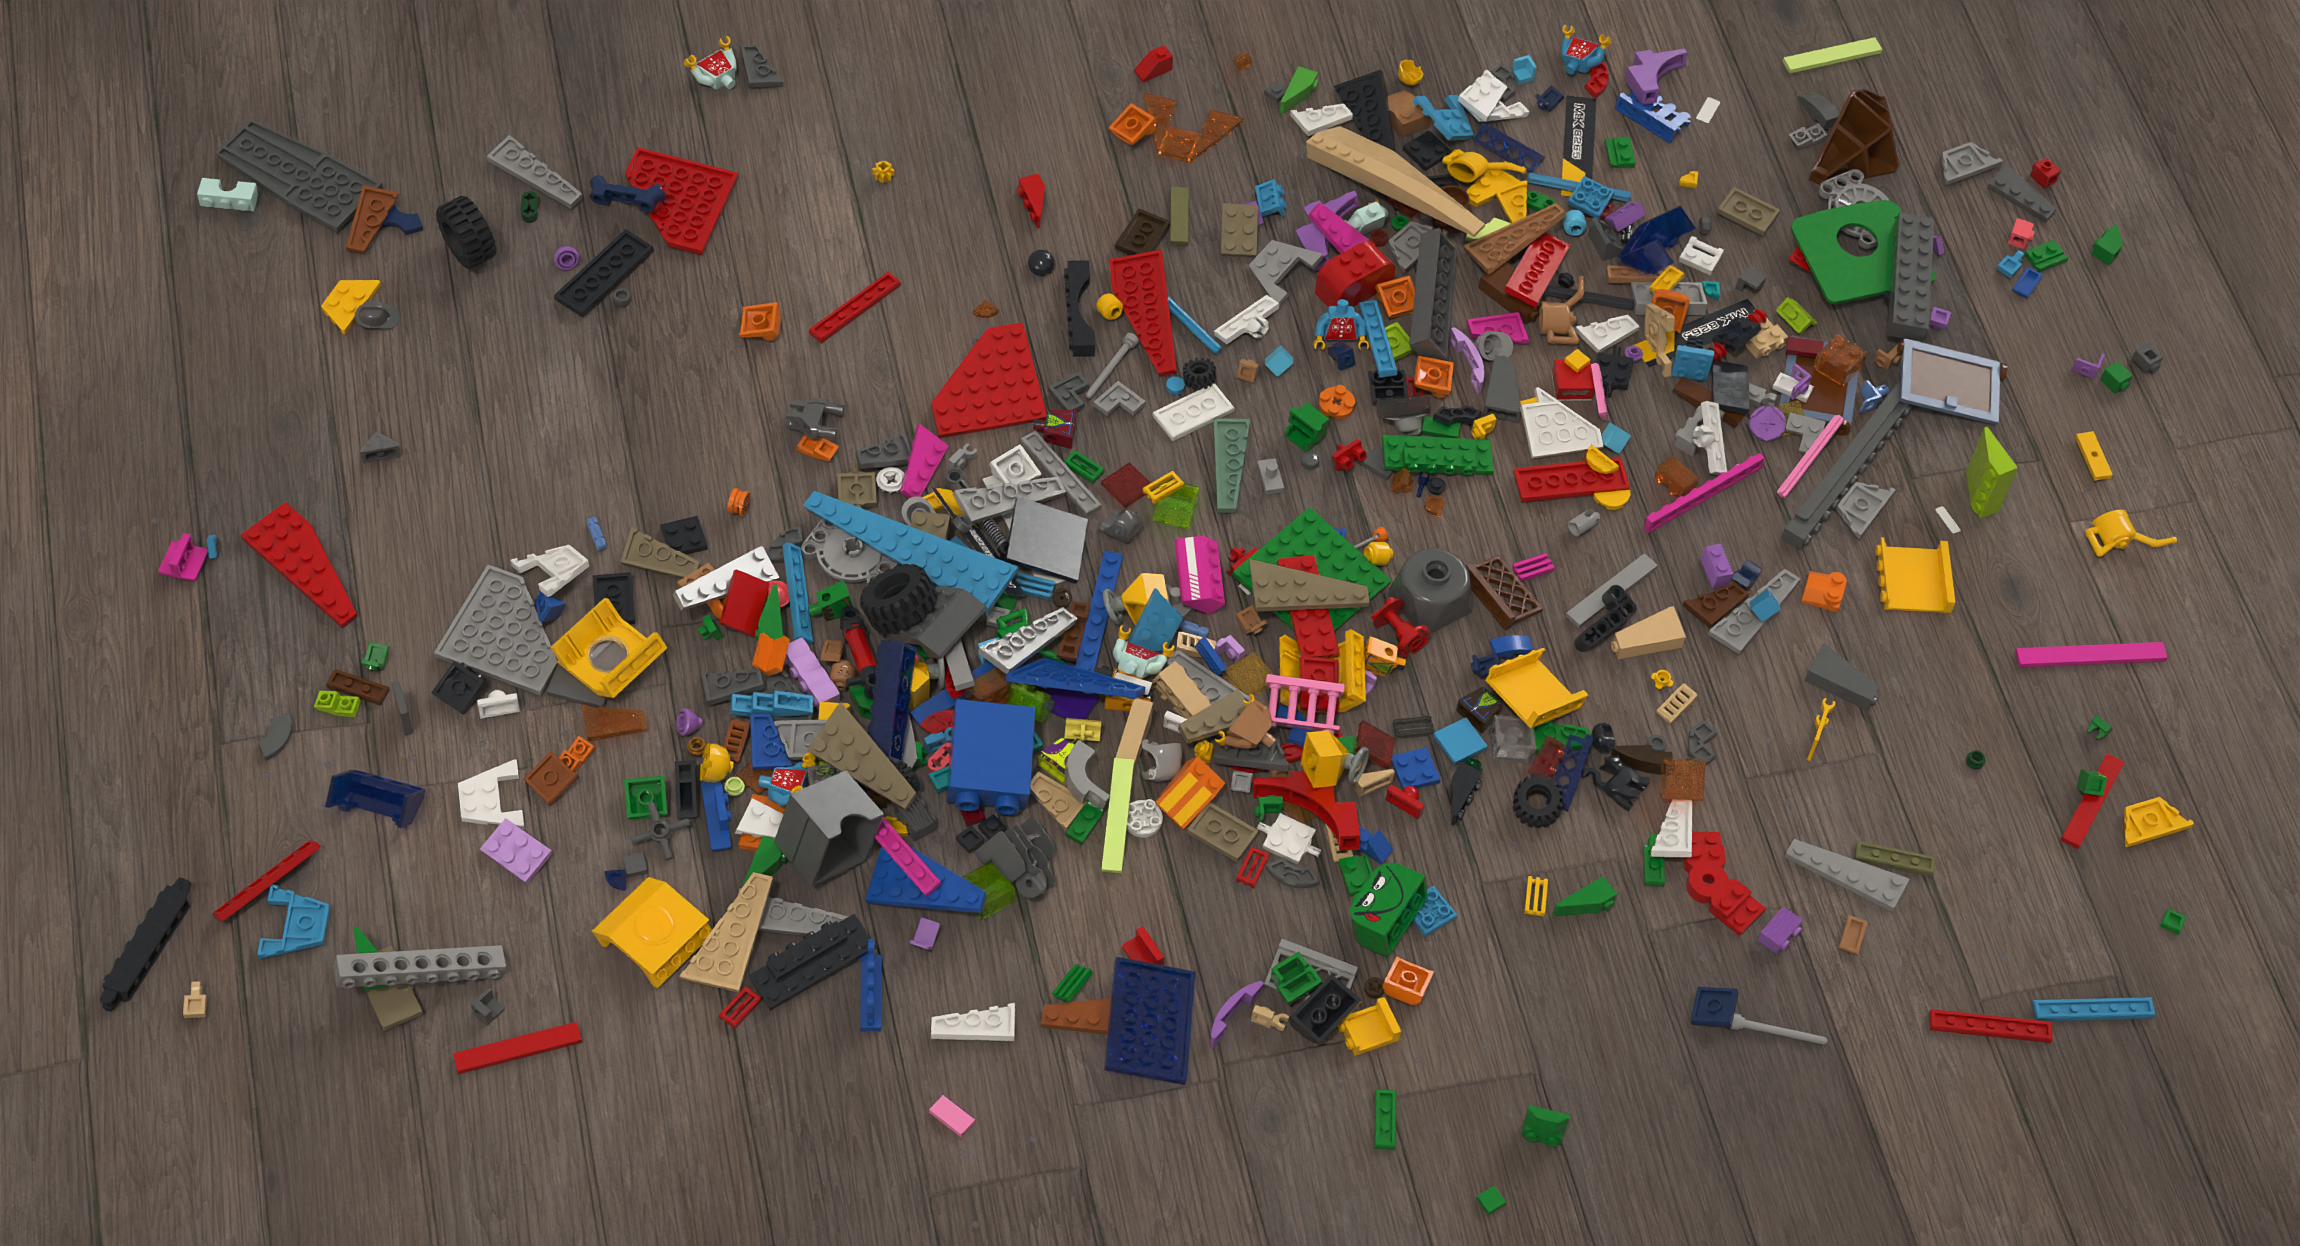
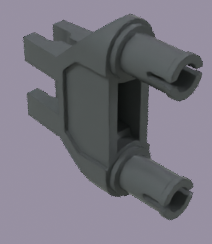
M815 398L809 401L791 400V410L786 415V427L800 430L810 439L822 437L835 440L837 428L824 427L821 424L826 414L843 417L845 405L829 403L824 398Z

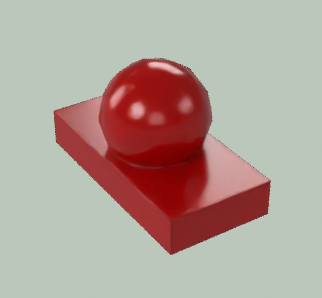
M1390 785L1385 799L1414 818L1419 819L1423 813L1424 804L1418 801V790L1413 786H1406L1400 790Z

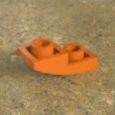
M578 736L569 750H564L559 758L575 773L590 757L596 747Z

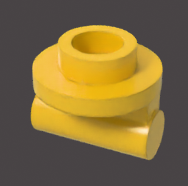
M1207 740L1198 742L1194 748L1195 757L1198 756L1205 763H1210L1214 744L1209 743Z

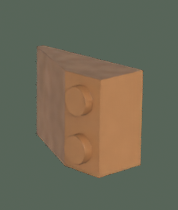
M1403 90L1387 96L1392 128L1399 138L1430 128L1432 118L1430 116L1426 117L1422 113L1424 109L1419 104L1415 105L1412 102L1415 98L1414 95Z

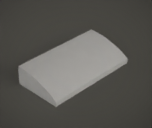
M1631 282L1635 315H1645L1646 304H1651L1653 293L1649 291V286L1653 282ZM1679 282L1672 289V291L1682 293L1690 298L1686 315L1706 314L1707 301L1702 282Z

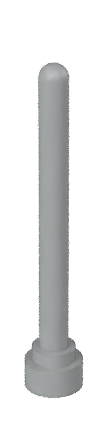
M1133 333L1126 334L1123 338L1122 347L1085 394L1087 399H1091L1126 352L1129 349L1135 348L1139 342L1136 335Z
M1736 1013L1734 1014L1732 1027H1729L1737 1031L1747 1028L1822 1045L1828 1042L1824 1036L1745 1020V1017H1741V1014Z

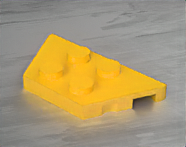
M340 280L321 305L322 311L326 316L330 317L334 325L340 328L341 333L346 335L356 321L355 311L364 302L374 297L381 287V281Z
M2161 797L2127 806L2123 811L2126 848L2190 829L2194 825L2192 820H2185L2179 815L2180 811L2169 806Z

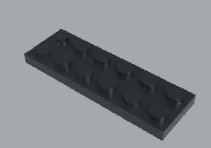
M625 229L554 295L555 300L583 317L654 251L653 246Z

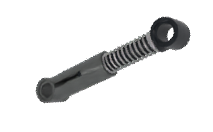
M953 467L947 470L945 476L946 489L952 490L954 493L955 490L972 488L964 478V473L961 469ZM991 518L975 523L981 526L997 548L1000 559L1006 562L1008 539L996 522Z

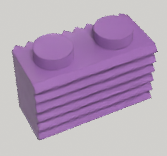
M1721 544L1704 547L1700 558L1713 589L1730 584L1733 575L1730 563Z
M1783 906L1760 932L1757 941L1775 954H1778L1780 950L1785 951L1791 943L1789 940L1792 936L1796 938L1802 931L1800 926L1803 920Z

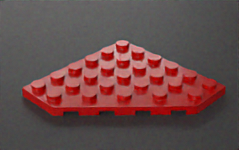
M637 147L625 171V177L631 187L648 189L655 184L661 185L666 199L657 203L652 212H647L668 247L702 255L735 186L738 173Z
M1023 322L987 328L931 402L938 438L1034 423V419H1046V409Z

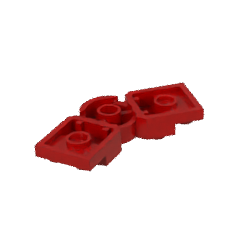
M1692 831V857H1682L1684 870L1689 873L1686 881L1687 892L1691 898L1699 903L1709 902V912L1737 935L1741 936L1765 912L1766 907L1751 896L1752 891L1737 879H1728L1724 870L1726 858L1720 832Z

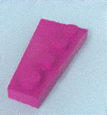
M1322 203L1317 204L1307 215L1340 254L1369 240Z
M921 424L917 425L915 429L916 435L912 441V451L907 462L909 464L900 493L908 499L914 496L921 497L949 447Z

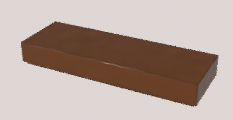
M334 669L326 683L329 689L353 697H359V699L380 706L390 691L388 686Z

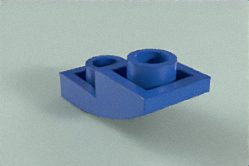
M1504 636L1489 641L1493 653H1497L1499 657L1511 658L1514 653L1528 654L1534 650L1529 636Z

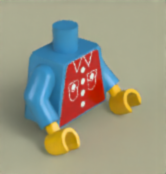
M1564 25L1562 30L1566 35L1562 41L1561 55L1564 60L1565 71L1571 75L1575 71L1587 73L1591 68L1601 64L1606 52L1605 48L1612 43L1609 37L1606 39L1604 34L1599 37L1601 44L1576 37L1570 39L1575 30L1571 26L1570 31L1567 32V26Z
M1341 299L1337 302V306L1328 307L1327 312L1318 319L1315 334L1317 339L1313 342L1315 349L1318 342H1321V350L1325 348L1322 337L1323 340H1358V337H1360L1358 342L1359 349L1361 350L1360 344L1362 342L1367 344V349L1369 348V343L1365 340V336H1367L1365 322L1360 314L1354 311L1353 306H1348L1347 300Z
M807 753L803 756V761L794 766L786 768L776 767L772 777L760 776L758 787L768 789V799L775 802L781 807L787 806L790 794L805 788L807 767L809 769L814 768L816 758L814 755Z

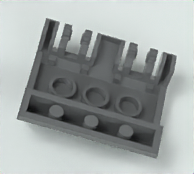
M937 586L935 587L937 592L936 605L932 608L931 613L927 614L925 619L917 622V625L910 626L907 630L893 633L889 639L888 647L890 650L894 649L896 652L902 653V643L917 644L922 646L927 657L941 659L984 613L987 607L965 589Z

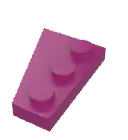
M1519 312L1467 319L1466 325L1471 338H1478L1486 331H1495L1507 334L1513 343L1528 344L1529 339Z

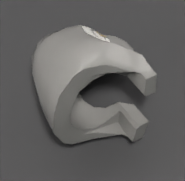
M1147 739L1141 741L1142 748L1153 755L1157 765L1156 768L1152 767L1147 772L1143 771V778L1154 782L1172 780L1181 768L1182 745L1180 743L1158 745L1156 742L1149 744Z

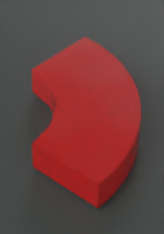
M1603 61L1588 71L1591 79L1584 87L1594 99L1605 91L1608 83L1609 73Z
M954 710L938 711L927 717L919 727L928 734L943 732L951 727Z

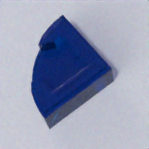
M625 869L604 871L605 879L611 887L618 890H626Z

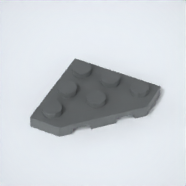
M785 670L769 677L763 673L765 689L759 690L758 693L773 695L775 690L802 694L798 687L789 679ZM814 709L813 713L809 715L772 717L773 721L812 720Z

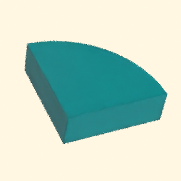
M1702 281L1704 293L1713 299L1719 300V282Z

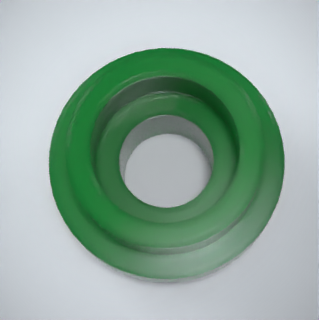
M1402 215L1394 216L1391 221L1393 229L1398 232L1409 223V220Z

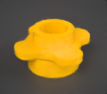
M1659 670L1651 675V679L1654 680L1657 689L1673 685V681L1670 680L1671 675L1666 670Z

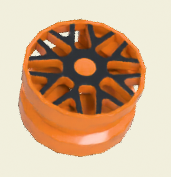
M734 488L728 501L727 512L730 514L739 513V516L744 517L750 503V491H741L739 488Z

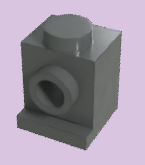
M2148 343L2135 350L2131 362L2136 363L2145 373L2149 371L2154 373L2160 368L2163 357Z

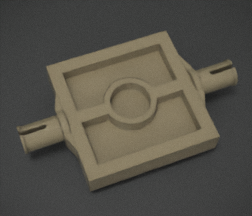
M853 462L852 472L837 474L838 500L859 508L877 507L875 472H862L858 462H856V468L855 462Z

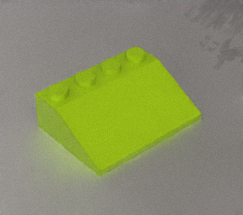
M1988 427L1983 429L1966 470L1970 504L1973 511L1980 518L1999 512L2018 469Z

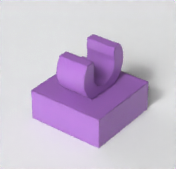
M1934 307L1929 320V324L1933 325L1932 329L1938 331L1940 328L1946 329L1951 312Z

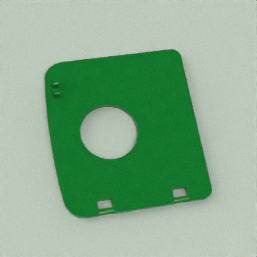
M1888 200L1864 202L1812 213L1793 221L1791 226L1792 235L1827 302L1839 304L1885 294L1887 291H1890L1893 227L1899 212H1902L1897 204ZM1847 226L1862 227L1874 236L1877 242V249L1869 256L1859 257L1845 252L1838 244L1837 233ZM1933 269L1931 271V283L1936 279Z

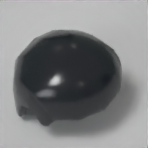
M1047 250L1033 252L1028 260L1029 269L1035 275L1051 274L1053 268L1056 267L1053 255Z
M1599 723L1592 729L1591 741L1600 752L1612 751L1613 746H1615V738L1610 724Z

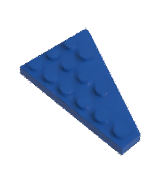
M1045 657L1006 673V681L1037 685L1042 688L1052 687L1082 691L1087 694L1098 693L1121 696L1128 699L1144 695L1146 688L1142 685Z
M881 846L865 899L867 904L982 913L987 896L984 890L909 846L942 883L926 897Z

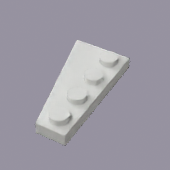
M1672 799L1666 813V819L1662 823L1660 834L1657 835L1655 846L1652 847L1651 857H1692V799Z

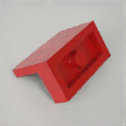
M1143 926L1136 929L1135 938L1122 944V949L1142 977L1163 967L1164 956Z

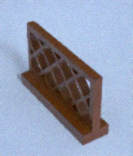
M1500 555L1475 565L1473 563L1466 565L1472 591L1504 630L1510 629L1514 623L1542 612V606ZM1497 562L1501 570L1493 568L1491 565ZM1478 570L1487 571V576L1482 575ZM1490 572L1500 575V579L1489 577ZM1503 576L1510 578L1512 583L1503 581ZM1488 582L1497 584L1498 589L1492 588ZM1501 586L1511 588V592L1500 590ZM1514 590L1521 591L1523 597L1513 594ZM1500 596L1509 598V603L1504 602ZM1512 599L1522 602V606L1511 604ZM1525 603L1531 604L1535 609L1525 608ZM1510 609L1520 611V615L1515 616Z

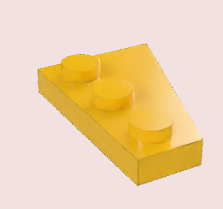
M1501 169L1488 170L1466 192L1469 195L1470 204L1474 207H1479L1493 200L1495 191L1521 181Z

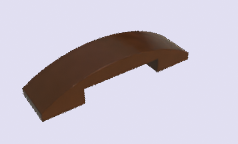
M1071 602L1069 612L1078 619L1075 625L1064 632L1057 658L1071 661L1077 660L1091 604Z

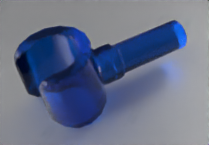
M1422 471L1419 473L1417 497H1421L1423 488L1427 485L1430 478L1429 473L1428 477H1422Z

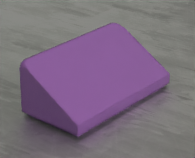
M1631 201L1605 217V221L1616 231H1620L1645 216V211L1641 203Z

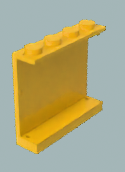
M1881 537L1879 545H1876L1875 555L1878 556L1877 571H1880L1878 585L1882 588L1880 601L1883 602L1884 610L1951 613L1955 605V595L1948 541H1940L1937 549L1886 547L1884 538Z
M1544 648L1536 651L1532 650L1526 655H1519L1513 660H1507L1500 665L1492 666L1485 680L1530 729L1580 709L1589 696L1584 690L1571 694L1540 662V658L1545 651Z

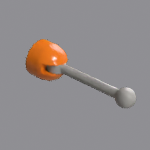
M1381 526L1374 530L1373 537L1354 547L1357 549L1374 540L1376 542H1384L1389 537L1385 528Z

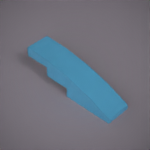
M775 690L773 695L753 692L752 696L732 694L730 714L750 716V714L770 713L771 717L809 715L813 713V695Z

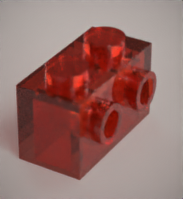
M1550 736L1545 737L1527 772L1531 775L1536 774V777H1540V774H1543L1546 779L1548 776L1552 778L1556 772L1554 767L1557 761L1560 762L1565 754L1563 749L1566 745Z

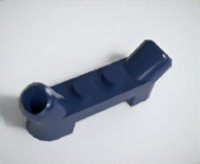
M601 175L594 176L590 180L592 188L590 199L599 205L609 206L612 200L637 204L640 211L652 212L657 203L666 199L660 184H655L648 189H639L619 184H607L605 178Z

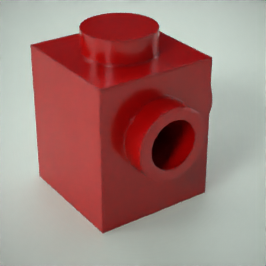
M2048 158L2034 163L2030 176L2045 189L2057 182L2061 170Z

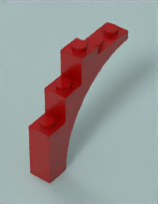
M1292 771V777L1253 778V798L1270 795L1282 796L1283 801L1303 807L1324 821L1333 832L1339 851L1359 850L1360 832L1356 803H1335L1333 786L1313 788L1305 771Z

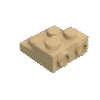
M1768 319L1765 324L1761 323L1762 330L1744 344L1756 359L1767 356L1777 349L1784 348L1788 336L1779 325L1773 326Z

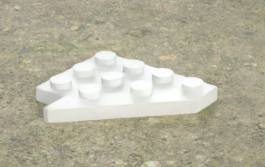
M1539 387L1535 388L1537 403L1524 404L1520 407L1531 459L1584 452L1588 450L1591 444L1597 449L1604 447L1600 429Z

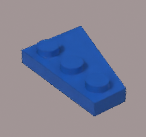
M750 714L752 770H774L776 767H791L792 763L786 754L785 747L780 740L771 714Z

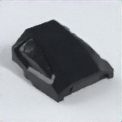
M1397 369V375L1380 378L1377 370L1373 371V373L1368 371L1372 404L1408 403L1405 370Z

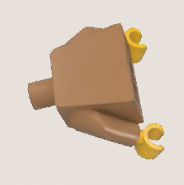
M1250 694L1251 701L1243 700L1246 708L1226 734L1228 735L1226 736L1222 731L1218 732L1222 739H1215L1217 744L1220 746L1228 745L1235 748L1249 749L1255 748L1261 741L1270 748L1276 738L1267 732L1273 725L1268 707L1255 700L1254 695Z

